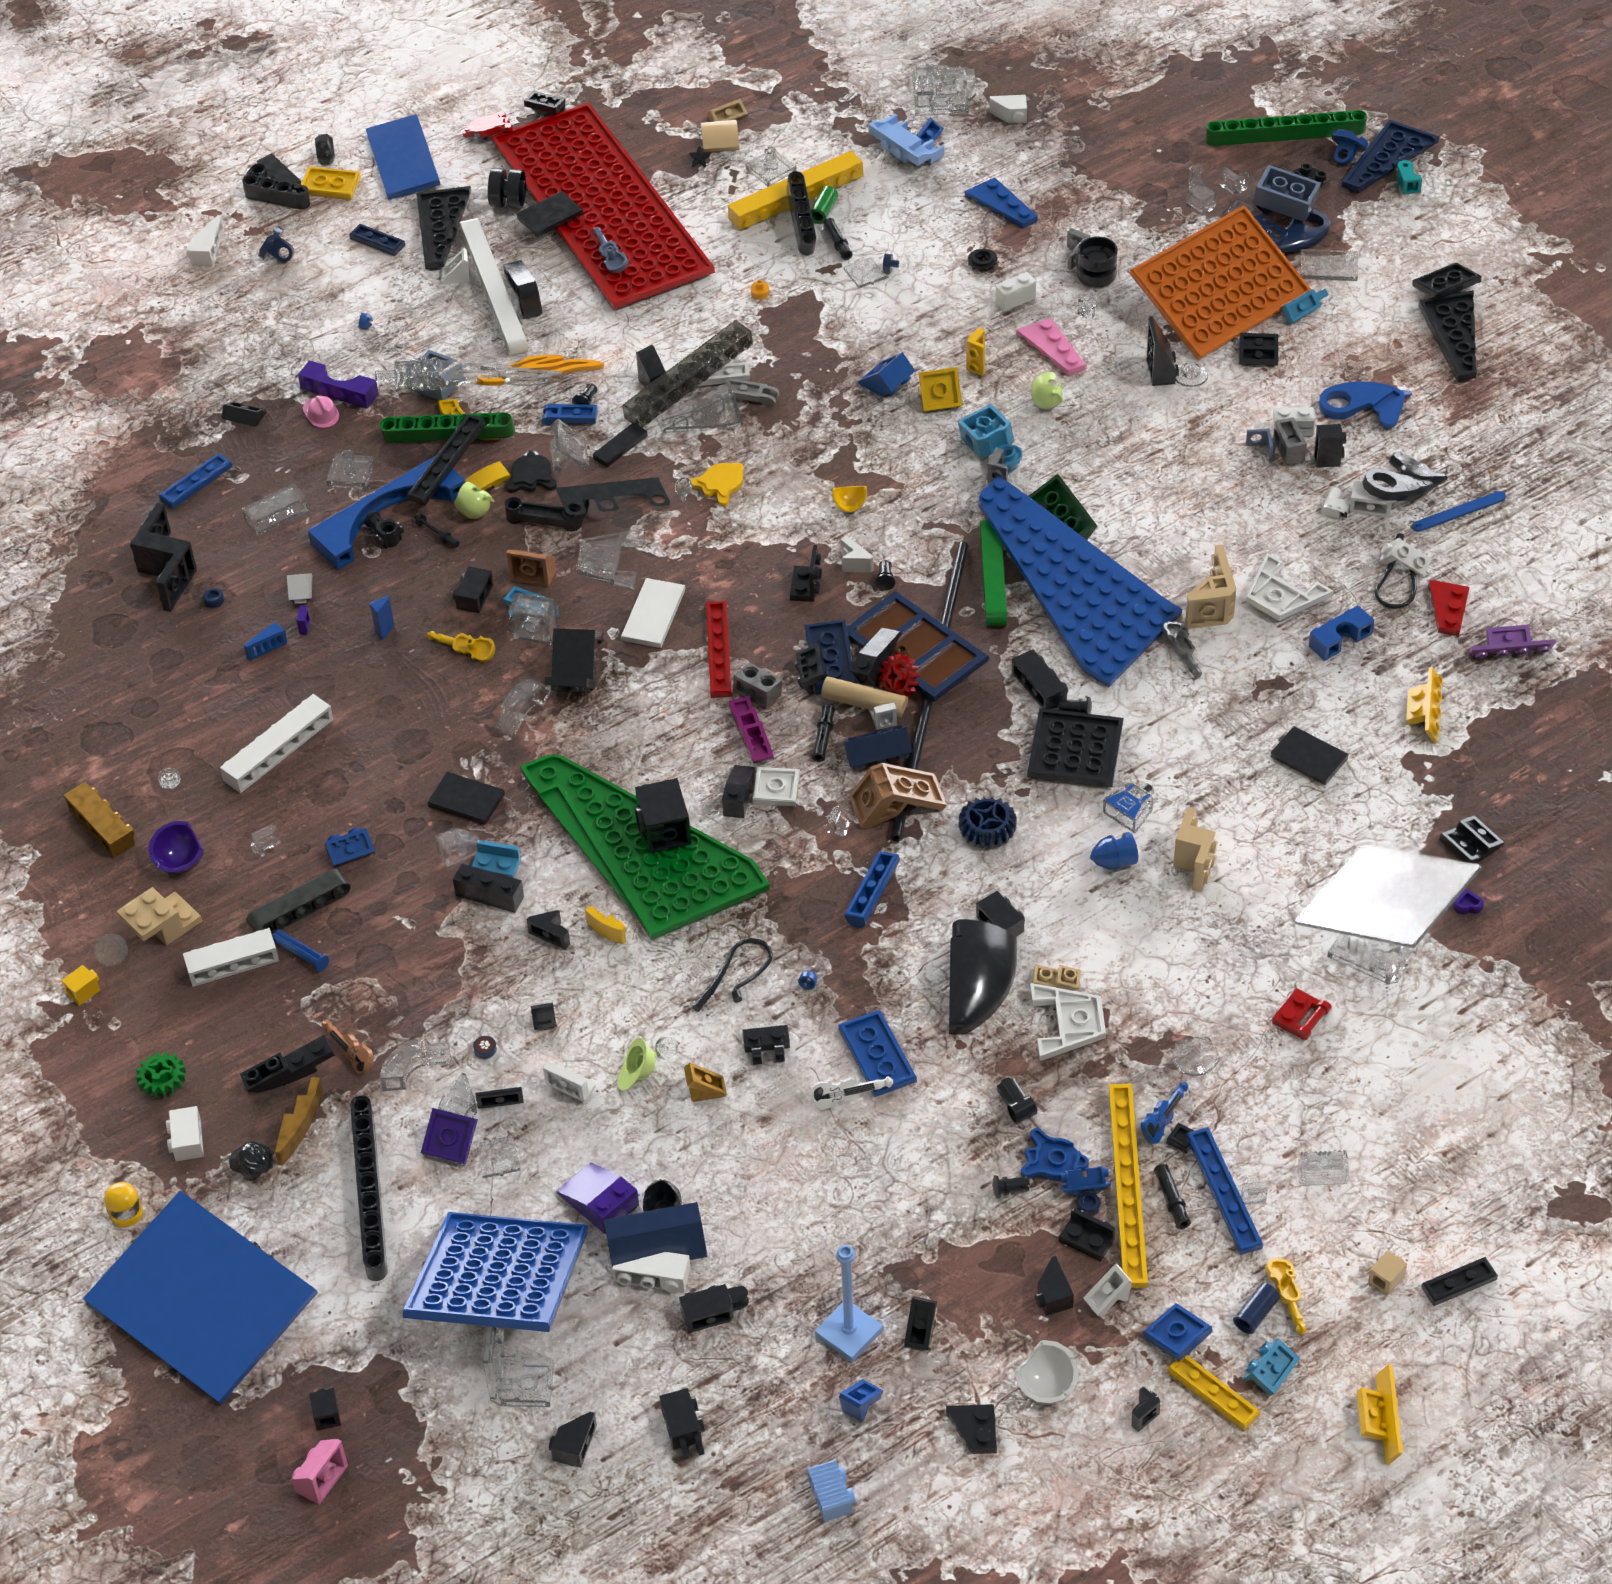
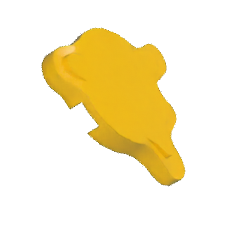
M719 463L713 465L703 475L690 479V487L702 490L706 498L716 495L718 504L725 507L729 504L731 495L736 493L743 485L744 466L741 463Z

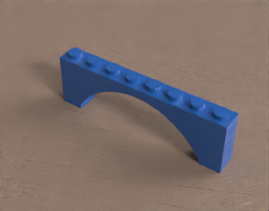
M436 456L308 530L310 544L337 570L355 561L352 549L353 543L360 528L364 525L367 514L372 511L379 512L388 506L408 501V493ZM452 469L431 499L448 500L453 503L458 496L460 488L466 483L465 479Z

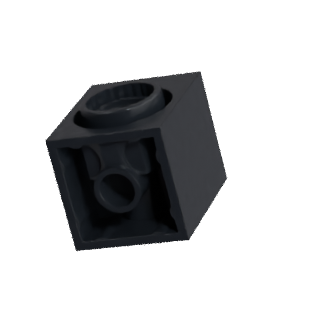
M678 778L635 787L637 825L640 836L642 838L645 837L649 854L692 845L689 815Z

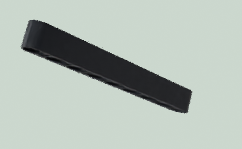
M359 1095L352 1099L350 1109L363 1263L367 1277L372 1281H380L386 1277L388 1268L375 1121L370 1099L365 1095Z

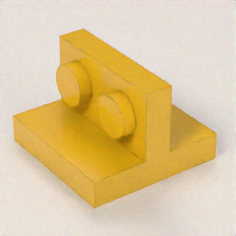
M958 367L918 372L920 386H917L918 394L921 395L923 411L962 406Z

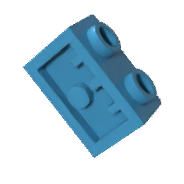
M478 840L476 844L477 854L472 866L515 878L521 862L519 847Z
M1279 1338L1271 1343L1266 1341L1259 1348L1258 1353L1260 1355L1257 1359L1250 1361L1245 1367L1247 1373L1242 1378L1245 1382L1252 1379L1269 1396L1275 1394L1300 1360Z

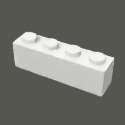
M270 928L183 953L192 987L279 961Z

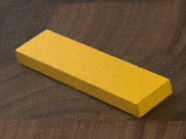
M1188 1355L1180 1362L1175 1360L1168 1367V1374L1244 1432L1260 1416V1410Z

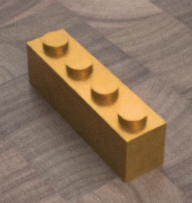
M84 782L64 794L68 809L113 858L135 845L133 838L135 832L129 824L125 825L123 823L121 815L118 812L114 813L109 802L106 799H101L95 787L91 788Z

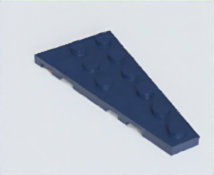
M1389 120L1342 180L1341 187L1355 192L1362 191L1397 169L1398 162L1402 160L1409 161L1438 143L1439 136Z

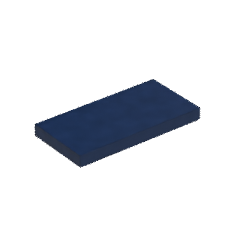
M846 620L806 624L805 633L808 647L818 643L822 648L826 677L857 684L856 678L851 672L853 659ZM824 680L814 684L816 695L822 694Z

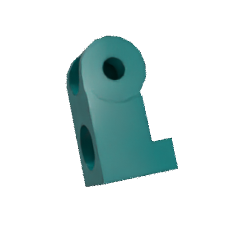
M1408 160L1398 162L1396 179L1402 194L1420 193L1422 177L1421 175H1415L1414 165Z

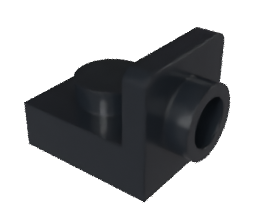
M1144 1386L1139 1389L1140 1403L1132 1411L1131 1426L1138 1432L1160 1414L1159 1397L1155 1392L1147 1390Z

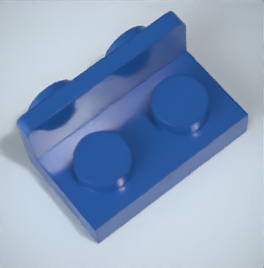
M360 827L349 830L348 834L343 836L336 834L329 837L328 841H325V849L328 851L333 867L375 853L366 828L360 829Z

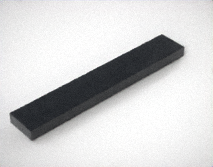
M469 413L408 493V500L426 506L486 425L484 419Z

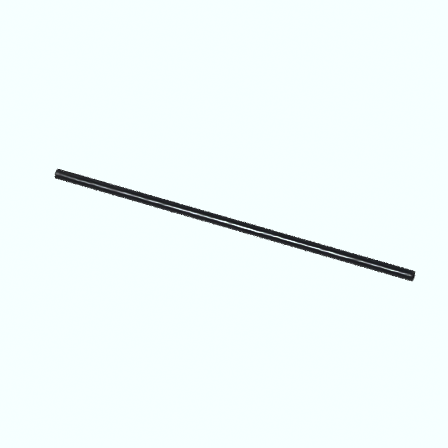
M960 542L958 545L941 618V623L949 629L969 547L966 542ZM925 694L914 734L912 752L907 764V768L915 770L918 769L933 700ZM909 804L895 817L891 833L893 841H900L902 838Z

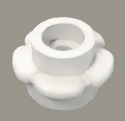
M1356 934V936L1349 935L1347 953L1357 956L1358 952L1362 953L1364 940L1359 938V934Z

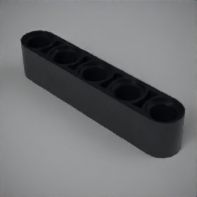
M793 171L788 175L786 191L798 250L801 254L808 256L813 254L815 250L816 232L804 175L801 172Z

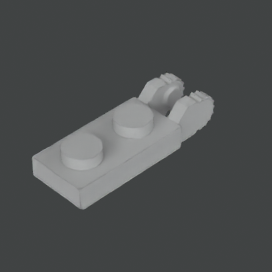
M728 378L722 395L761 402L763 405L772 406L776 402L775 397L779 395V390L776 387L767 386L762 383Z

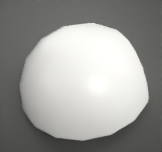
M1042 1340L1036 1345L1030 1356L1015 1370V1377L1018 1386L1028 1398L1037 1403L1053 1404L1063 1401L1072 1393L1078 1382L1079 1370L1075 1356L1067 1347L1055 1341Z

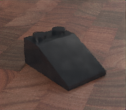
M1150 316L1148 318L1146 362L1152 386L1175 384L1176 376H1179L1178 364H1175V351L1171 350L1169 341L1153 316Z

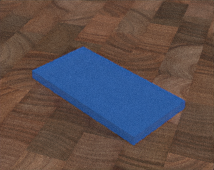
M417 114L366 128L388 200L441 185Z

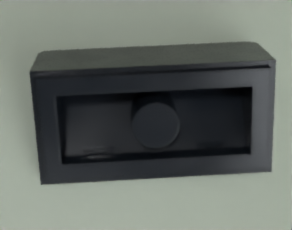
M232 401L223 405L222 419L256 427L267 410Z
M522 1087L475 1093L478 1109L524 1103Z

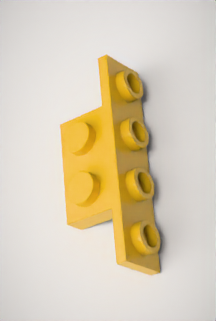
M1429 667L1428 683L1408 689L1406 721L1409 725L1425 721V732L1435 744L1438 743V734L1440 733L1439 718L1441 717L1440 702H1442L1441 686H1443V679L1433 667Z
M1388 1364L1375 1375L1377 1391L1361 1387L1356 1393L1361 1436L1383 1441L1385 1464L1390 1465L1403 1454V1443L1401 1441V1422L1398 1415V1399L1395 1389L1396 1379L1393 1365Z

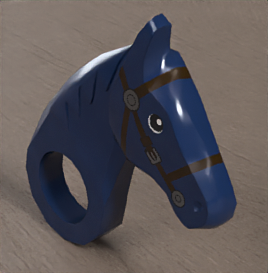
M1315 209L1311 210L1306 220L1317 222L1320 227L1316 228L1306 226L1301 220L1295 218L1284 228L1272 223L1262 214L1254 217L1281 252L1311 247L1319 243L1327 235L1330 228L1329 218L1323 212Z

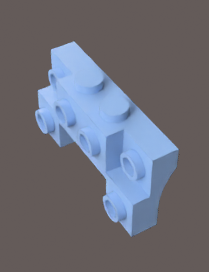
M897 114L882 121L874 120L868 124L869 133L881 141V147L904 163L911 161L919 166L928 161L932 164L944 156L943 145L936 148L933 139L921 145V139L907 130L906 121L898 123Z

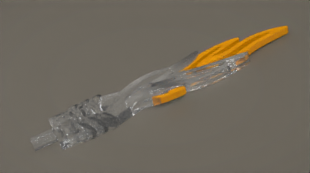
M527 353L505 358L475 356L459 361L441 360L439 357L431 359L414 358L410 361H394V370L375 371V381H394L396 389L412 388L418 391L443 390L467 383L487 386H502L505 384L535 386L560 382L563 380V375L568 373L603 369L604 363L587 359L563 360L564 356L527 357Z

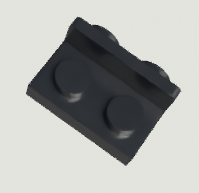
M532 91L524 99V107L531 108L532 110H540L548 114H557L566 110L565 98Z
M818 643L796 653L797 662H795V666L799 672L798 684L809 695L813 693L812 685L826 678L822 648Z
M1073 1208L1070 1220L1059 1235V1242L1101 1262L1114 1242L1115 1228L1107 1221H1101L1092 1217L1086 1211Z

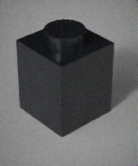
M323 1388L309 1393L317 1431L341 1426L334 1388Z

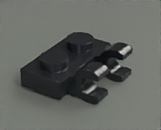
M788 1025L742 1029L745 1053L752 1052L753 1065L762 1064L761 1051L767 1050L775 1051L776 1062L785 1061L784 1049L790 1048Z

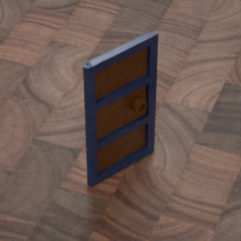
M897 591L891 593L847 626L849 640L862 649L881 628L900 631V638L891 656L902 654L908 655L909 659L915 660L913 666L919 667L916 670V674H920V677L916 678L919 685H914V687L933 701L938 700L989 661L988 655Z

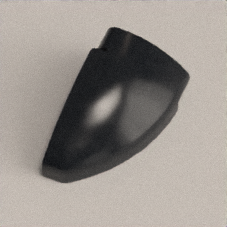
M958 919L953 922L952 938L950 940L949 1034L964 1035L970 1033L989 1019L1006 999L1012 987L1017 967V938L1007 930L977 920Z

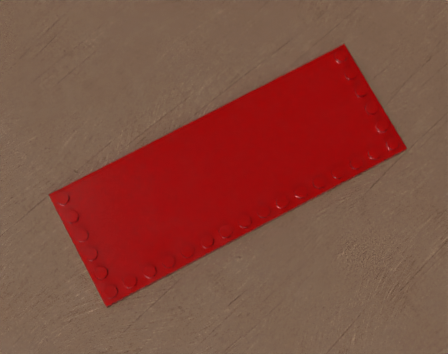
M589 102L513 128L510 132H502L491 136L492 143L511 169L525 171L527 191L536 203L563 191L583 209V215L555 228V230L613 310L715 273L713 264ZM595 227L601 228V232L608 242L614 241L620 253H625L629 264L622 272L610 273L604 265L606 259L603 258L599 251L601 244L597 236L593 234Z

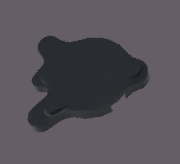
M528 451L514 461L512 465L513 477L507 484V490L510 493H515L522 489L534 492L537 486H542L550 491L557 488V482L551 476L550 462L546 457L538 454L536 451Z

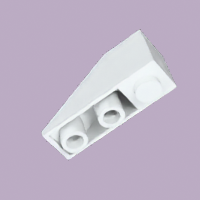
M663 1252L615 1265L612 1268L614 1282L622 1285H638L646 1289L657 1288L672 1293H684L690 1272L689 1255Z

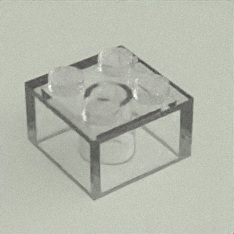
M516 593L508 610L512 638L552 645L553 628H559L556 600Z

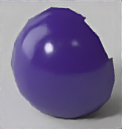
M173 821L164 824L154 833L148 849L151 861L158 869L168 874H182L190 871L199 863L204 854L197 836L186 821Z

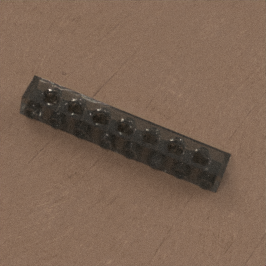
M734 320L622 404L624 418L642 428L648 425L682 397L692 392L694 388L721 370L723 366L734 360L743 351L749 349L753 345L751 330L737 320Z

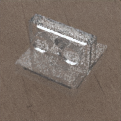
M557 419L553 422L555 437L549 441L553 469L560 472L572 462L585 469L589 466L585 437Z

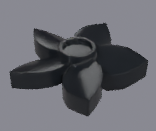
M699 146L697 153H689L694 159L692 167L697 166L699 162L703 167H706L705 159H708L711 154L703 153V149Z

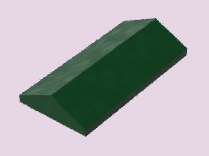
M1056 474L1029 495L1031 499L1086 540L1089 539L1097 528V524L1059 474Z

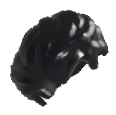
M665 1179L652 1182L644 1192V1212L682 1205L679 1189Z

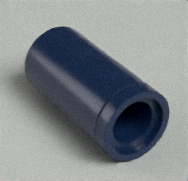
M1260 1283L1233 1318L1235 1326L1246 1334H1253L1280 1299L1279 1292L1268 1283Z

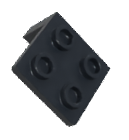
M813 545L810 566H794L790 601L814 602L815 594H819L820 582L817 581L822 577V567H818V565H821V553H818L817 545Z

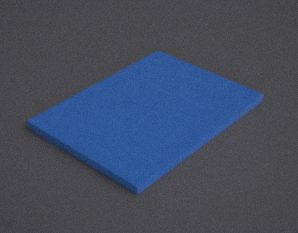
M179 1191L84 1296L83 1300L221 1405L318 1292L310 1284L189 1196Z
M448 1212L404 1306L403 1318L550 1332L588 1233V1225Z

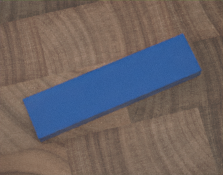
M218 453L159 494V498L173 509L232 468V463Z

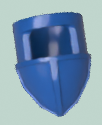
M1130 832L1123 833L1121 839L1117 840L1113 835L1101 839L1092 849L1090 859L1096 865L1108 870H1118L1121 867L1137 864L1139 858L1136 841Z

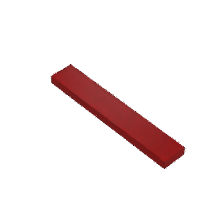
M727 601L706 602L711 698L732 697Z

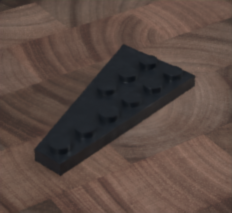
M471 186L416 192L425 269H436L445 266L459 227V222H461L471 194Z
M1474 290L1451 294L1439 300L1435 298L1419 300L1418 304L1457 382L1475 379L1477 373Z

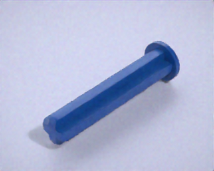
M280 929L273 933V941L315 966L318 972L323 971L328 966L329 957L327 955L317 953Z

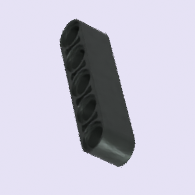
M338 869L330 870L253 910L247 915L246 923L253 932L270 928L271 934H273L276 930H281L344 897L349 893L351 885Z

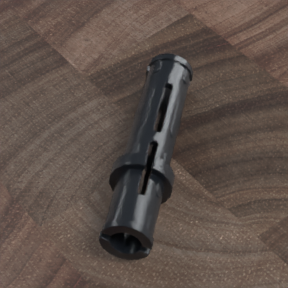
M833 218L825 219L823 224L834 242L835 250L839 251L843 260H849L853 254L848 246L847 239L842 236Z
M829 704L822 706L821 717L817 721L818 731L812 753V759L817 762L825 760L830 731L833 730L834 726L833 716L835 707Z
M1159 1164L1154 1168V1173L1166 1198L1167 1210L1172 1214L1176 1227L1178 1229H1185L1191 1224L1185 1209L1186 1203L1179 1195L1169 1166L1167 1164Z

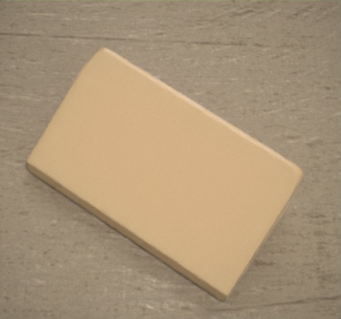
M741 99L709 110L707 117L711 122L729 121L744 117L748 113Z

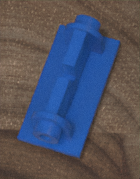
M1103 1166L1086 1168L1087 1177L1082 1176V1169L1065 1170L1064 1173H1060L1061 1183H1066V1185H1060L1061 1189L1070 1195L1082 1193L1081 1190L1091 1189L1094 1192L1103 1191L1105 1187L1111 1186V1183L1105 1179V1177H1109L1108 1168H1103Z

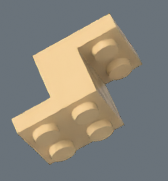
M1188 807L1175 839L1173 867L1194 872L1193 890L1201 892L1204 884L1209 883L1211 876L1210 867H1215L1217 855L1214 854L1217 851L1218 841H1215L1216 831L1198 827L1199 819L1196 818V809Z
M153 887L117 910L118 917L143 941L156 935L165 945H169L202 922L201 916L176 892L164 898Z

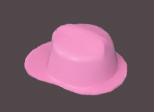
M317 395L315 398L306 401L303 405L304 414L310 423L318 428L331 427L339 420V412L333 401L328 397Z

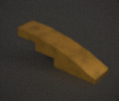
M311 1077L307 1096L298 1095L294 1113L284 1114L275 1150L278 1165L283 1166L298 1148L311 1126L323 1094L320 1077Z

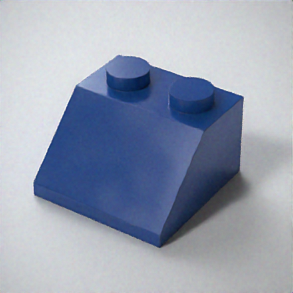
M901 352L882 360L863 376L858 383L880 396L885 394L892 395L899 390L898 386L900 384L903 385L911 379L910 375L915 372V369L904 353Z

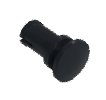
M588 383L582 392H579L572 398V403L590 405L592 397L597 393V387L593 383L591 385Z
M883 560L879 563V573L875 580L877 588L883 591L891 590L895 586V578L891 572L892 563L889 560H885V566Z
M1087 697L1086 701H1083L1082 698H1079V700L1060 699L1059 710L1091 714V697Z
M997 1175L993 1176L992 1188L996 1199H1000L1001 1194L1007 1196L1012 1192L1029 1191L1030 1189L1027 1186L1030 1185L1028 1176L1007 1178L1005 1176L1000 1180Z

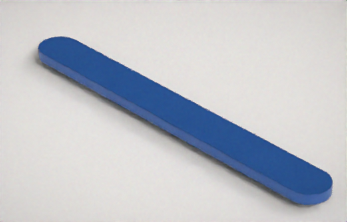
M1497 491L1413 522L1412 529L1416 532H1421L1504 501L1506 494L1502 491Z

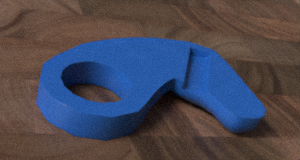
M1345 382L1324 389L1319 397V410L1326 417L1344 420L1365 408L1371 407L1379 415L1380 425L1383 428L1391 429L1398 423L1404 399L1410 397L1412 392L1376 382ZM1333 398H1343L1350 404L1337 408L1331 406L1328 401Z

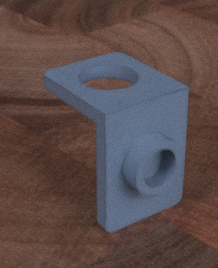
M1270 428L1247 430L1246 446L1266 445L1268 459L1272 461L1276 443L1275 438H1271ZM1255 434L1262 436L1257 441L1251 440V437Z

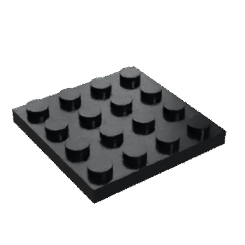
M1039 708L1027 777L1113 787L1124 718Z

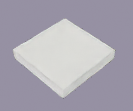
M757 767L753 804L796 807L800 769Z

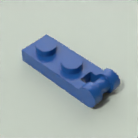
M546 404L543 409L542 423L546 426H550L553 423L596 424L598 408L597 405Z

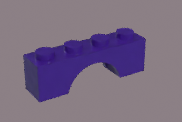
M310 360L298 374L300 389L367 409L379 394L375 379L358 375L350 380H334L328 376L326 365Z

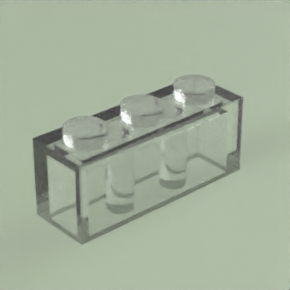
M292 483L242 508L245 523L258 536L308 511L306 496Z

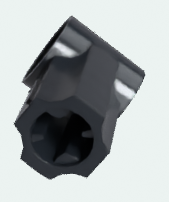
M1005 1078L997 1085V1091L1006 1103L1008 1113L1014 1123L1021 1122L1038 1113L1032 1097L1025 1095L1014 1078Z

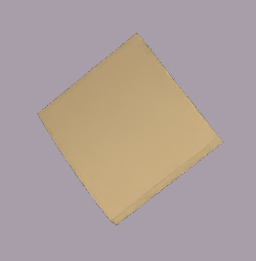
M737 120L701 123L704 152L740 150Z

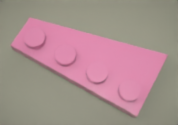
M1051 318L1016 329L1018 337L1025 338L1027 344L1031 347L1035 346L1040 350L1042 356L1049 357L1052 360V364L1067 376L1085 370L1086 364Z

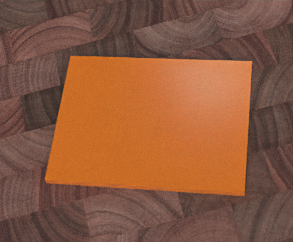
M1245 205L1132 268L1129 272L1197 361L1238 338L1240 333H1246L1282 312L1281 306L1312 290Z

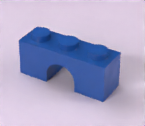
M1357 605L1352 609L1346 610L1340 616L1330 619L1324 625L1314 628L1310 632L1309 647L1326 661L1341 652V636L1350 637L1357 643L1373 634L1374 619Z

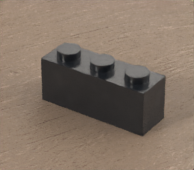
M1034 649L1012 658V674L1041 708L1054 709L1059 706L1060 699L1067 700L1068 687L1066 683L1061 682L1055 671L1048 667L1044 658L1038 655Z
M463 863L453 878L455 896L516 913L524 898L522 880Z

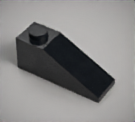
M881 628L859 652L851 669L859 683L878 686L880 682L878 677L882 676L879 669H884L883 661H888V656L892 655L900 638V631Z
M734 765L723 792V816L745 818L756 770L755 767Z

